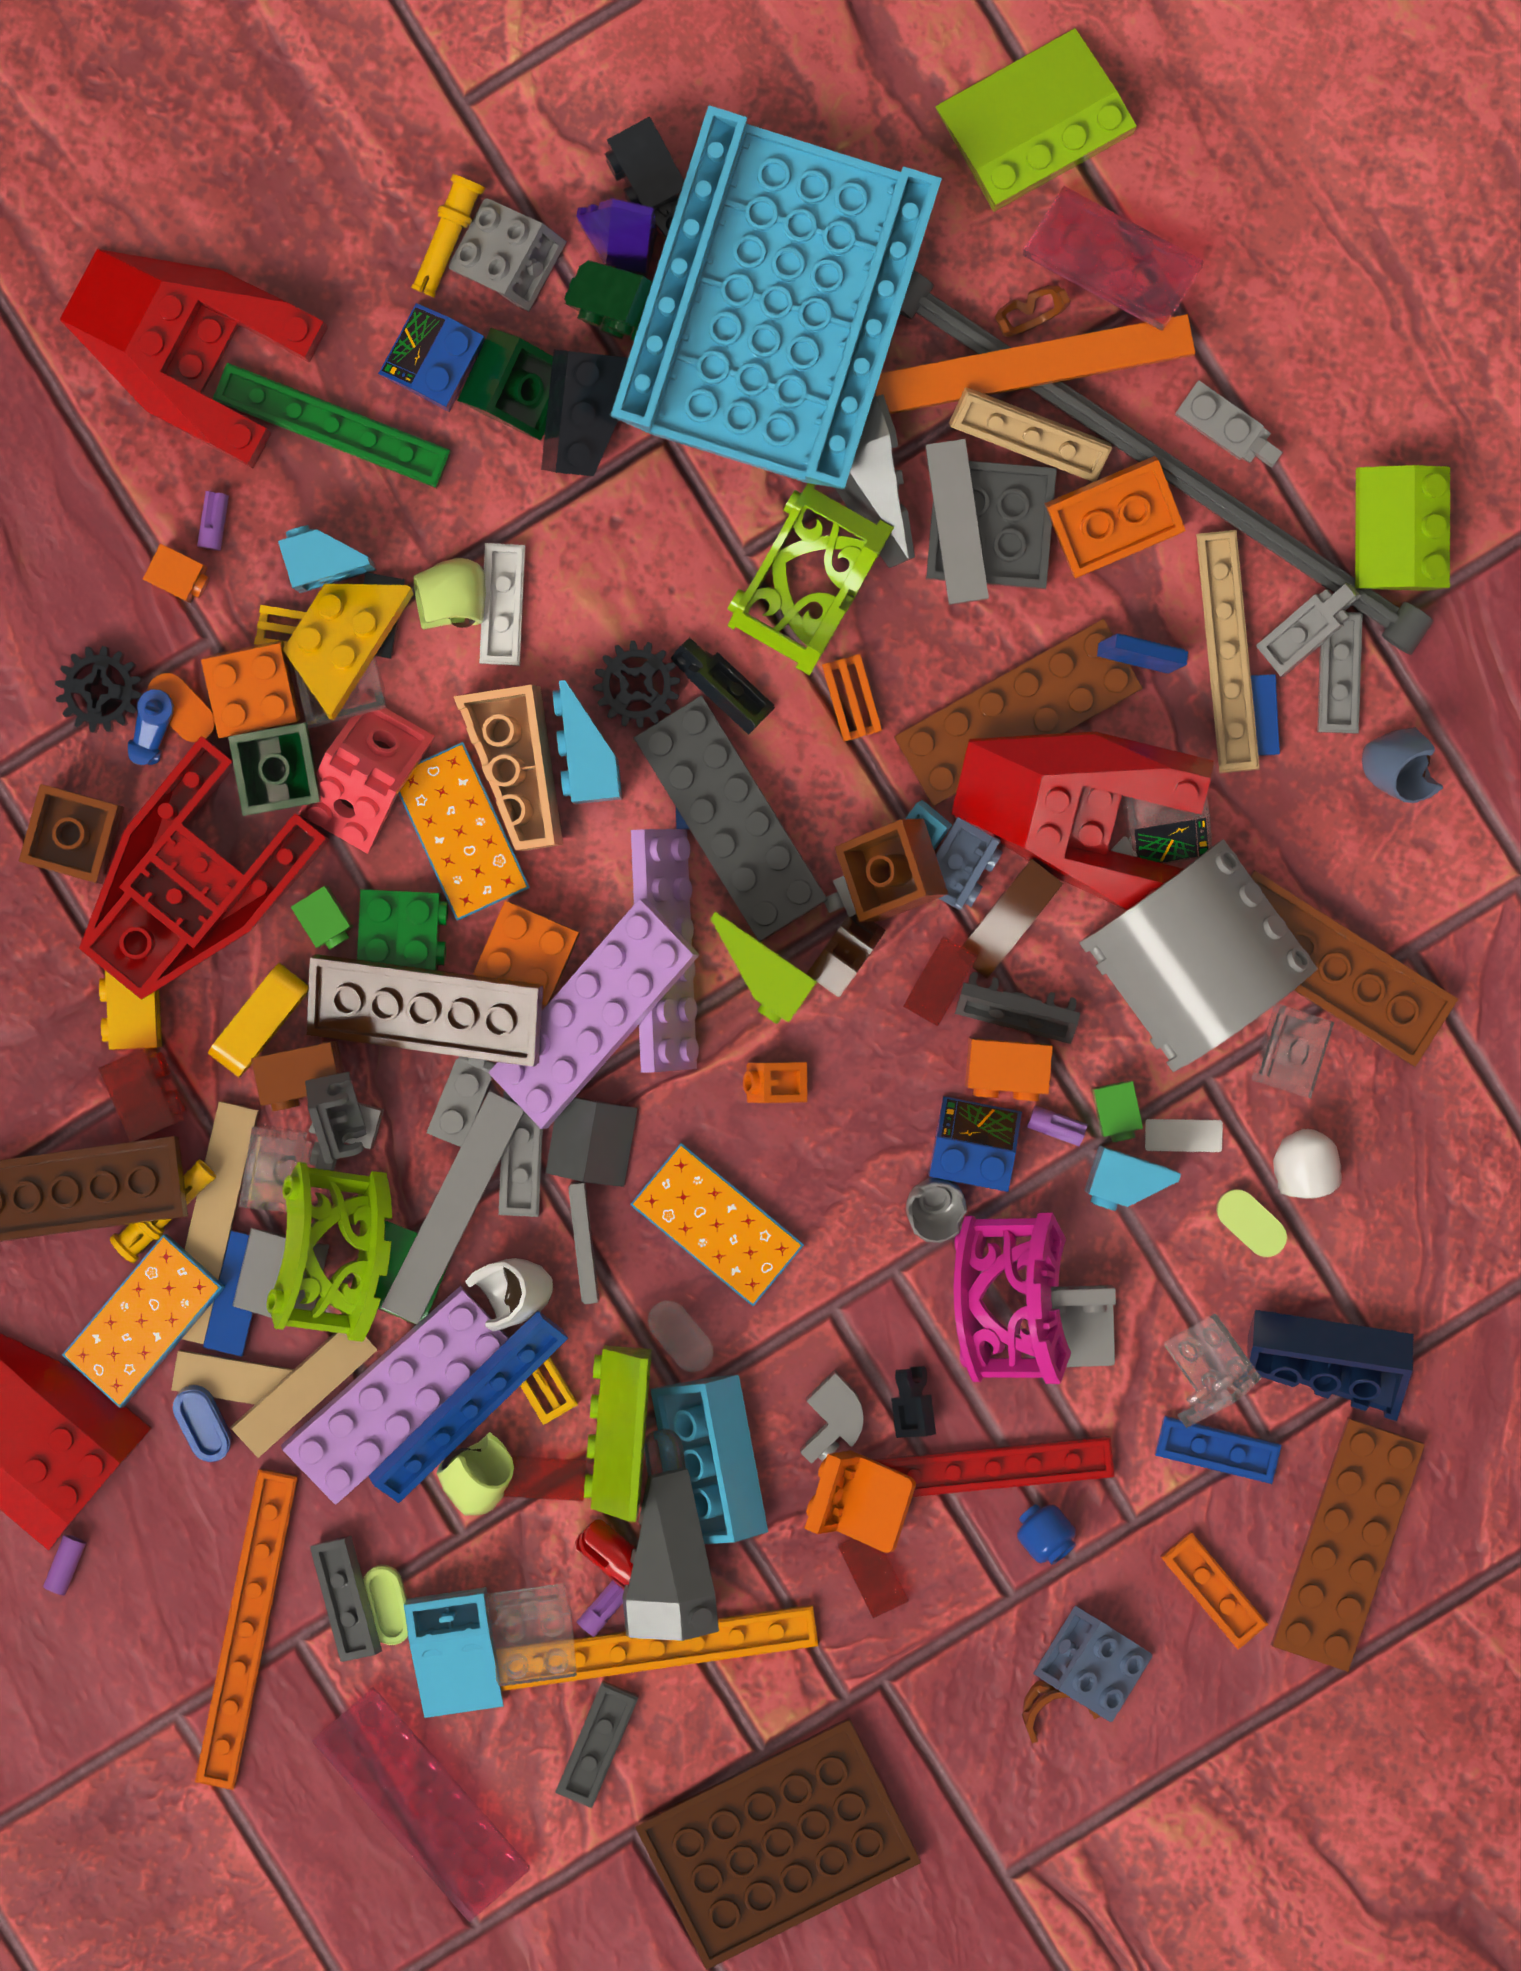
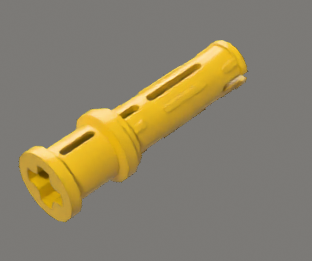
M455 174L451 176L450 180L453 184L445 204L438 207L437 212L439 213L437 216L441 219L415 281L411 285L412 289L421 293L424 289L423 293L435 298L436 290L462 228H467L472 222L470 214L479 194H483L485 191V187Z
M200 1159L183 1175L186 1189V1204L188 1205L211 1181L216 1179L213 1170ZM172 1219L129 1224L120 1234L114 1233L110 1237V1242L121 1256L127 1261L135 1263L139 1259L138 1254L154 1239L159 1240L165 1232L164 1226Z

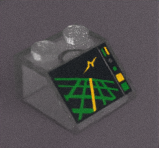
M1122 795L1131 856L1168 864L1197 859L1212 847L1207 796L1202 815Z

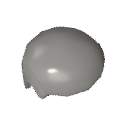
M927 1178L912 1188L906 1202V1215L915 1235L926 1242L942 1243L960 1233V1225L963 1216L967 1213V1205L964 1194L957 1184L949 1180Z

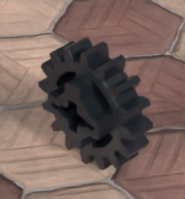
M631 641L630 651L624 652L617 645L615 646L617 656L614 659L607 655L602 657L608 666L606 670H595V674L603 678V682L594 685L593 690L604 693V697L597 702L599 707L606 705L612 707L607 715L608 718L613 719L620 714L622 715V726L626 727L630 719H636L638 728H643L644 718L650 717L651 721L656 724L659 722L657 712L660 710L667 714L672 712L666 702L668 699L678 700L679 695L671 691V686L680 684V678L670 677L669 673L676 668L674 662L666 665L662 662L666 656L664 650L654 655L652 654V643L647 642L643 650H638L636 642ZM631 658L647 660L641 667L628 668L622 663ZM659 669L664 679L662 695L654 690L653 677ZM625 672L628 676L632 675L634 678H639L641 675L645 676L644 685L652 697L639 691H635L633 694L628 693L630 685L622 673ZM612 674L620 680L621 688L620 693L615 699H613L610 691ZM645 701L652 706L644 711L627 710L632 702Z
M102 646L99 655L95 654L93 648L86 647V657L83 659L73 653L71 659L75 665L72 668L62 665L60 670L67 675L66 679L55 681L56 686L64 689V694L56 697V702L68 704V707L62 713L64 717L68 718L76 715L77 718L74 726L77 728H82L86 722H89V730L92 733H97L100 724H103L107 732H113V722L116 720L121 725L126 726L128 724L125 717L126 712L138 713L137 708L132 705L134 699H140L142 693L135 691V686L143 682L142 677H132L130 674L136 668L135 663L129 662L123 665L122 661L125 654L120 651L111 658L109 648L106 646ZM95 664L89 675L83 679H76L84 668ZM111 665L120 672L125 686L117 685L111 677ZM100 679H102V685L107 686L109 691L107 694H101L97 701V695L91 693L90 689L92 685H98ZM74 694L82 695L85 699L88 713H85L78 706ZM116 700L123 701L118 709L104 716L109 705Z

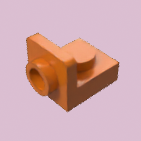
M807 1062L747 1063V1071L743 1077V1088L747 1094L748 1103L807 1102Z

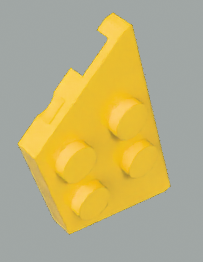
M324 584L284 646L283 651L286 657L302 677L304 683L320 703L329 719L333 721L336 719L414 595L411 587L407 585Z

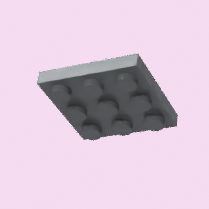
M969 461L987 585L1046 589L1052 522L1044 503L1054 499L1057 468ZM932 502L926 579L945 581L934 503Z

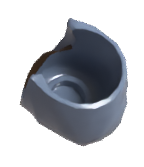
M1416 727L1392 731L1376 738L1364 747L1362 768L1367 779L1375 787L1403 802L1416 803L1432 797L1443 789V785L1431 777L1427 768L1430 764V756L1435 752V748L1429 739L1420 733Z

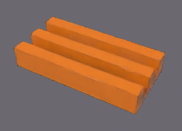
M857 654L852 657L822 664L843 742L881 732V724L861 655ZM855 665L872 726L864 727L847 666ZM833 670H840L857 729L855 731L849 732L833 677Z

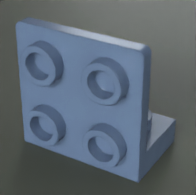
M1074 1606L1033 1674L1099 1716L1112 1722L1150 1662L1152 1653L1084 1610Z

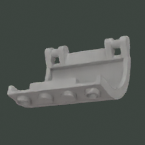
M1224 839L1212 846L1189 866L1136 905L1079 942L1086 953L1088 951L1091 952L1098 962L1095 965L1102 975L1107 974L1152 1036L1150 1041L1156 1050L1161 1048L1169 1059L1166 1063L1172 1072L1190 1064L1233 1036L1273 1007L1318 970L1309 954L1286 926L1285 921L1278 915L1263 894L1261 888L1254 882L1239 861L1237 855L1230 849Z

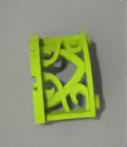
M807 483L802 493L794 490L783 511L788 513L789 516L746 592L738 589L727 608V610L733 613L727 626L733 630L735 628L740 629L797 662L796 668L810 676L894 527L882 520H879L876 525L814 489L816 484ZM808 508L833 522L830 535L822 536L823 524L819 518H817V524L814 528L810 529L804 525L803 517ZM840 527L861 539L849 536H840ZM794 528L796 534L802 540L782 549ZM826 549L824 556L825 570L830 580L840 588L837 596L826 592H816L806 595L794 604L788 585L787 562L802 554ZM835 549H842L839 552L838 559L841 557L848 559L849 568L846 571L841 572L834 568L833 554ZM772 567L774 588H759ZM766 599L769 602V610L762 614L763 616H771L781 608L784 617L774 628L749 615L751 607L757 600ZM811 602H818L822 606L823 613L819 618L811 617L810 609L804 614L803 618L799 613L804 606ZM789 624L793 632L807 647L779 631Z
M298 1162L291 1175H288L283 1183V1197L286 1199L287 1207L286 1241L277 1281L267 1297V1310L271 1313L275 1329L284 1330L285 1326L343 1333L347 1334L348 1340L363 1342L370 1330L381 1300L379 1297L374 1296L379 1275L387 1276L391 1241H384L385 1219H392L391 1194L387 1173L372 1171L369 1176L310 1168L307 1166V1163ZM311 1187L328 1189L333 1206H331L329 1199L321 1193H315L318 1198V1204L313 1206ZM341 1191L357 1193L358 1196L344 1200ZM360 1221V1235L357 1236L354 1234L350 1224L356 1225ZM338 1222L343 1237L350 1245L359 1249L356 1261H351L341 1266L329 1281L316 1259L313 1247L324 1233ZM353 1273V1282L351 1288H349L348 1283L342 1282L348 1274ZM300 1290L305 1292V1297L300 1304L311 1303L319 1295L321 1296L312 1310L294 1308ZM330 1304L341 1311L342 1315L326 1313L324 1311Z

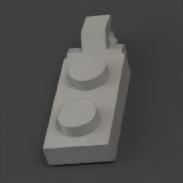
M1199 380L1175 413L1178 418L1238 460L1242 458L1246 462L1251 463L1254 457H1257L1272 468L1283 453L1267 441L1271 433L1263 428L1264 425Z
M1347 583L1333 595L1328 589H1325L1322 593L1313 595L1260 641L1256 647L1280 677H1285L1344 626L1343 623L1350 618L1345 610L1357 601L1361 595L1352 584L1348 585Z
M460 1056L456 1059L427 1129V1134L459 1147L462 1146L493 1078L488 1072L494 1067V1063L487 1060Z

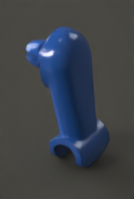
M153 689L142 694L138 701L134 738L128 742V757L133 763L138 765H153L160 761L162 751L159 750V746L174 713V704L171 697L162 690Z

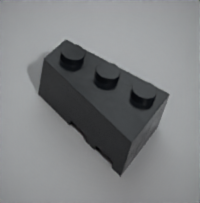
M554 349L541 470L584 476L595 475L618 422V419L611 417V413L629 359L628 357Z

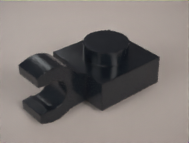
M913 1366L910 1369H898L895 1372V1380L900 1395L899 1397L891 1398L896 1438L926 1437L936 1434L931 1394L922 1395L928 1378L925 1366Z

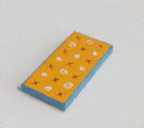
M464 742L420 761L398 794L456 921L529 889L530 886Z
M682 1143L679 1144L630 1204L752 1306L757 1303L804 1246L800 1240Z
M163 1234L62 1356L119 1408H123L213 1303L225 1286L168 1234Z

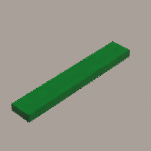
M226 363L213 396V400L222 405L436 489L451 454L449 449L230 363Z

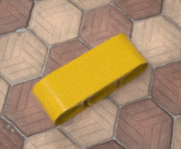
M279 962L209 1049L208 1054L240 1078L251 1066V1058L258 1057L307 995L308 985Z

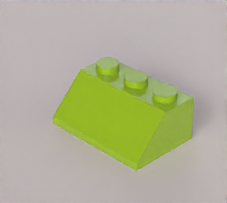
M1404 465L1356 468L1355 589L1429 591L1450 588V467Z

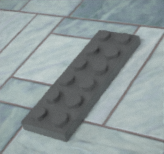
M702 695L634 737L759 942H762L828 901Z

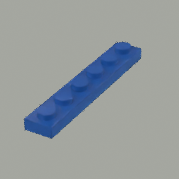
M537 1311L369 1475L372 1484L400 1503L568 1339L564 1330L540 1311Z

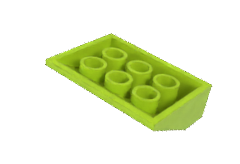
M1076 28L935 106L993 212L1133 135L1137 127L1116 88Z
M714 912L710 918L754 999L761 1003L757 1011L776 1024L779 1023L781 1018L789 1023L817 982L723 916Z
M604 1345L602 1355L595 1354L593 1378L600 1379L599 1395L592 1394L590 1418L597 1419L596 1435H588L587 1458L594 1459L593 1474L585 1475L584 1498L591 1499V1509L626 1521L636 1522L641 1499L652 1349Z

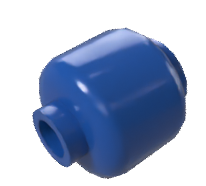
M1035 1504L1020 1516L1019 1520L1023 1525L1017 1532V1539L1037 1563L1049 1561L1051 1565H1054L1076 1546L1073 1541L1076 1536V1529L1056 1505H1047L1041 1509L1038 1504Z

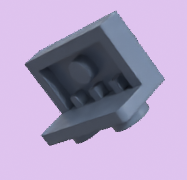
M957 817L936 854L948 891V895L938 899L958 910H961L964 904L972 907L983 887L977 883L983 870L986 869L992 872L1003 851L997 849L1001 840L988 835Z

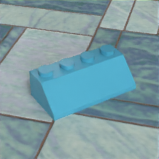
M739 1374L704 1378L650 1389L665 1470L670 1471L682 1467L688 1469L704 1544L733 1543L767 1533L768 1527Z

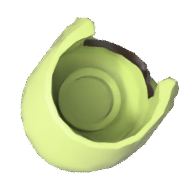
M453 558L437 563L433 567L414 575L415 598L423 630L448 624L459 628H467L471 625L483 623L486 596L485 572L478 563L465 558Z
M489 1432L478 1443L468 1448L457 1449L448 1455L439 1465L437 1476L443 1491L460 1512L465 1516L482 1515L493 1510L503 1498L504 1491L512 1479L514 1465L512 1457L504 1444Z

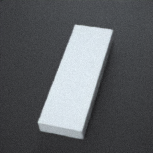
M485 543L484 572L486 596L483 623H481L480 664L520 666L525 545Z

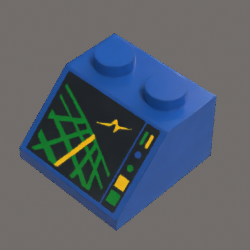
M416 303L378 374L450 412L471 372L485 337L446 315Z
M943 1096L928 1171L929 1177L1008 1192L1016 1156L1022 1111Z

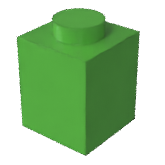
M323 886L291 906V909L316 948L326 945L328 950H331L349 939L346 931L354 926L328 886Z
M1129 1080L1092 1088L1101 1136H1111L1112 1142L1136 1138L1134 1130L1143 1129L1133 1081Z

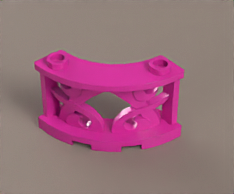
M1038 1213L1037 1218L975 1219L973 1215L965 1216L960 1233L955 1236V1321L960 1345V1362L963 1367L967 1368L972 1382H981L983 1378H1043L1046 1384H1061L1071 1351L1064 1335L1060 1309H1052L1051 1287L1059 1286L1060 1263L1066 1238L1053 1213ZM1031 1236L1030 1241L1016 1246V1237ZM986 1237H1004L1002 1255L998 1244L988 1243L989 1252L986 1257H982ZM1027 1265V1276L1024 1281L1019 1276L1018 1270H1023ZM1004 1270L1011 1286L1018 1292L1026 1294L1027 1306L1018 1309L1012 1315L1008 1328L991 1314L982 1300L992 1282ZM1024 1319L1028 1320L1029 1332L1026 1328L1020 1329ZM987 1341L993 1346V1355L1003 1352L1005 1344L1008 1345L1009 1358H990L991 1350ZM1021 1352L1035 1356V1358H1021Z

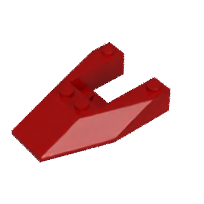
M97 249L59 319L148 413L251 468H254L272 433L260 424L202 394L238 326H241L310 363L328 329L324 321L223 270Z
M1097 731L969 739L951 814L963 819L988 835L1001 840L1000 844L1028 861L1033 859L1058 879L1124 910H1128L1181 872L1183 868L1108 850L1121 796L1202 815L1214 760Z
M203 736L196 741L124 829L79 946L82 952L141 1000L249 933L306 870L330 840L301 815L294 813L245 874L234 867L186 827L234 768L232 759Z

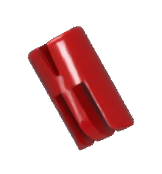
M594 1520L578 1535L575 1541L576 1549L624 1590L625 1585H629L633 1563L630 1562L632 1550L637 1548L629 1541H626L603 1520Z

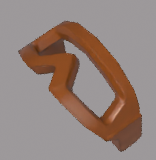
M1045 286L1029 292L1026 304L1016 299L1008 302L998 310L995 319L1003 336L1012 337L1033 329L1059 315L1069 306L1070 299L1065 289H1061L1060 286ZM1048 294L1052 295L1054 308L1016 327H1013L1007 320L1006 315L1014 309H1019L1027 315H1032L1036 299Z
M1037 1681L1033 1684L1024 1699L1022 1717L1032 1744L1038 1742L1037 1732L1033 1729L1036 1715L1042 1707L1054 1699L1071 1698L1044 1681ZM1039 1693H1045L1043 1696L1038 1698L1036 1702L1033 1704L1035 1698L1038 1696ZM1089 1709V1713L1093 1715L1094 1719L1100 1717L1098 1714Z

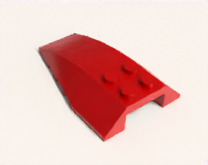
M0 1333V1510L49 1551L74 1522L75 1517L119 1465L134 1451L152 1427L126 1405L123 1408H119L80 1371L74 1370L62 1364L61 1361L49 1355H44L24 1345V1343Z

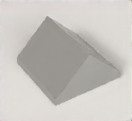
M255 1228L250 1229L233 1307L272 1318L271 1313L267 1310V1297L274 1288L279 1275L286 1235ZM317 1242L313 1247V1251L323 1271L329 1245ZM300 1290L294 1308L312 1310L315 1307L316 1299L308 1304H300L305 1297L304 1290Z

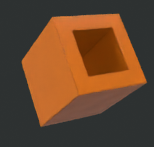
M160 543L143 580L191 603L194 596L197 598L202 596L210 577L205 575L208 567Z

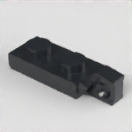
M690 637L672 655V661L685 673L687 678L691 679V682L748 735L775 708L774 704L718 652L712 655L704 651Z

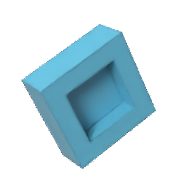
M921 800L915 804L905 819L924 818L935 850L953 825L925 801Z

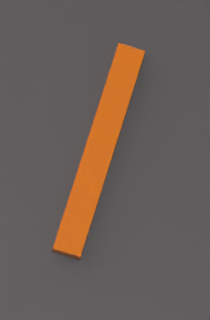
M1188 314L883 372L880 374L875 397L884 395L889 413L894 414L959 401L965 387L986 395H992L1190 357L1196 353Z
M259 1468L257 1472L195 1778L196 1783L230 1790L236 1788L299 1477L297 1475Z

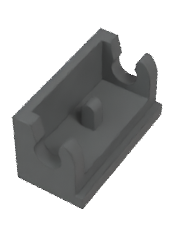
M345 1072L306 1080L308 1110L325 1164L333 1163L334 1159L361 1153L364 1150L362 1142H355L350 1145L344 1144L348 1139H356L366 1135V1126L350 1073Z

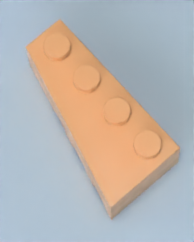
M525 685L453 696L458 710L461 711L466 723V729L471 742L474 744L483 765V772L491 785L497 800L496 804L515 850L526 851L563 845L541 687Z

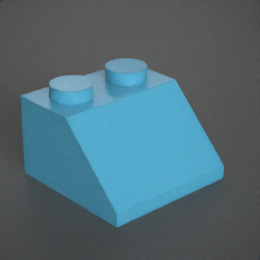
M309 525L285 532L287 538L278 541L292 588L299 593L323 587L324 584H333L376 571L374 562L368 556L317 529H310Z
M1099 1145L1084 1191L1092 1195L1090 1202H1093V1204L1116 1211L1118 1204L1129 1207L1179 1182L1181 1173Z

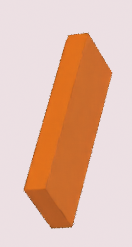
M1191 1531L1160 1556L1238 1650L1269 1625Z

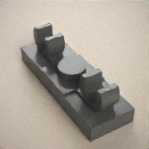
M976 972L970 975L968 983H963L955 1014L1071 1044L1080 1018V1013L1075 1012L1077 1004L1075 998L1071 997L1067 1008L1064 1009L1055 1006V993L1050 992L1046 1002L1042 1003V1001L1032 999L1024 993L997 991L999 980L993 977L989 988L979 987L976 983L978 977Z

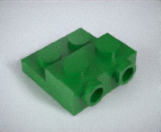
M360 889L357 960L438 971V965L445 966L446 942L439 941L440 925L447 926L448 902L441 901V893Z

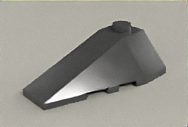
M884 395L873 397L845 489L835 488V490L850 510L876 525L879 520H882L894 527L880 552V556L888 568L915 558L908 510L904 505L900 504L898 489L900 484H904L902 470H895L892 448L898 447L897 435Z
M686 1467L649 1475L639 1517L641 1530L637 1549L632 1550L630 1560L633 1563L629 1585H625L622 1598L626 1636L640 1639L684 1641L719 1632L715 1590L689 1471Z

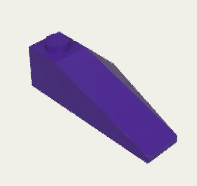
M617 199L602 201L599 203V206L591 204L588 205V208L579 207L576 215L577 220L604 265L647 278L657 237L654 209Z

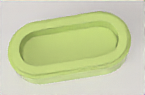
M1232 1189L1225 1192L1219 1198L1216 1206L1219 1220L1251 1251L1262 1257H1272L1282 1251L1287 1241V1233L1284 1226L1252 1195L1244 1190Z
M377 1565L366 1573L363 1581L379 1641L387 1645H396L408 1637L404 1611L407 1597L399 1572L388 1565Z

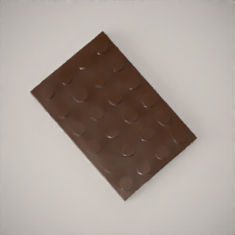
M850 1717L635 1824V1829L706 1970L921 1863V1859Z

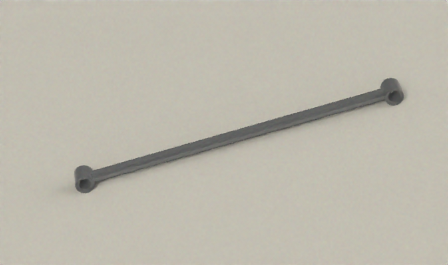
M913 270L900 311L902 316L912 320L916 313L977 354L1011 348L932 295L930 292L934 285L927 278ZM1062 381L1029 387L1030 390L1137 462L1156 456L1159 459L1168 483L1333 594L1346 583L1348 585L1352 584L1355 588V579ZM1356 589L1361 597L1351 606L1385 628L1381 635L1383 639L1400 651L1412 655L1434 621L1409 603L1403 602L1400 608H1397L1371 589Z

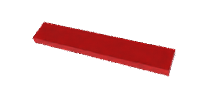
M1110 1436L872 1459L912 1477L916 1483L912 1497L1115 1477Z

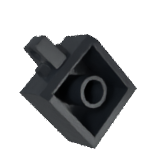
M649 116L608 138L609 151L604 154L616 181L624 178L628 186L623 189L627 202L653 208L656 225L667 238L684 179Z

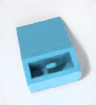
M565 680L559 681L560 690L553 691V704L555 715L557 717L563 716L564 730L557 731L559 755L561 757L567 756L568 765L567 771H561L563 795L565 797L571 796V802L574 804L622 800L618 758Z
M487 1588L407 1599L404 1604V1611L424 1718L503 1707L504 1703Z

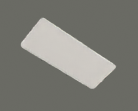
M1147 1119L1145 1125V1149L1147 1151L1221 1152L1223 1122L1221 1120Z

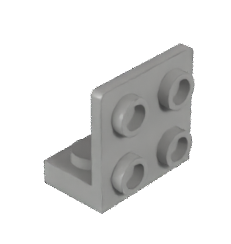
M486 198L478 209L448 267L453 272L498 292L517 307L529 312L567 241L543 223Z
M1113 1285L1051 1287L1052 1309H1060L1064 1335L1071 1351L1067 1367L1114 1365L1113 1305L1116 1304L1115 1287Z

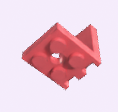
M365 697L326 751L319 766L317 779L322 802L303 805L299 815L368 854L376 842L397 794L430 748L435 736ZM374 741H381L387 744L390 749L381 748ZM341 799L349 801L353 805V809L344 805Z

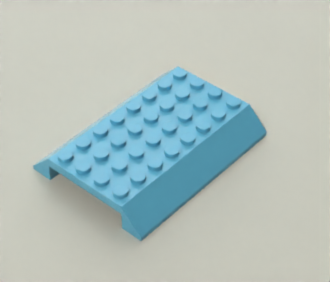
M708 105L611 417L651 435L801 482L845 489L942 178L903 166L901 172L749 125L745 116Z

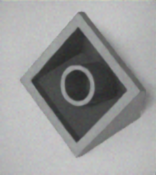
M575 1097L554 1121L545 1173L581 1182L624 1187L638 1108Z

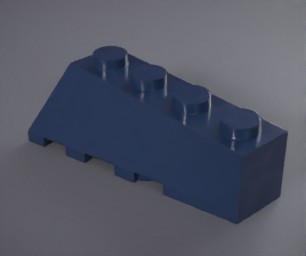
M1255 1310L1248 1333L1246 1372L1291 1387H1295L1300 1383L1311 1387L1315 1395L1327 1399L1331 1394L1351 1400V1407L1366 1411L1370 1406L1384 1411L1385 1418L1397 1421L1413 1371L1414 1334Z

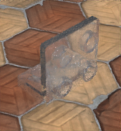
M1216 1314L1210 1315L1164 1342V1347L1196 1390L1186 1398L1189 1405L1177 1415L1186 1428L1235 1403L1262 1379Z
M565 1583L485 1594L486 1609L492 1624L496 1681L499 1686L561 1679L577 1675L571 1602Z

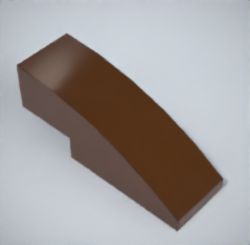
M1030 859L956 952V955L985 978H988L1050 902L1063 883L1033 859Z
M857 914L851 917L847 916L806 974L834 995L840 997L886 930L875 922L859 923Z

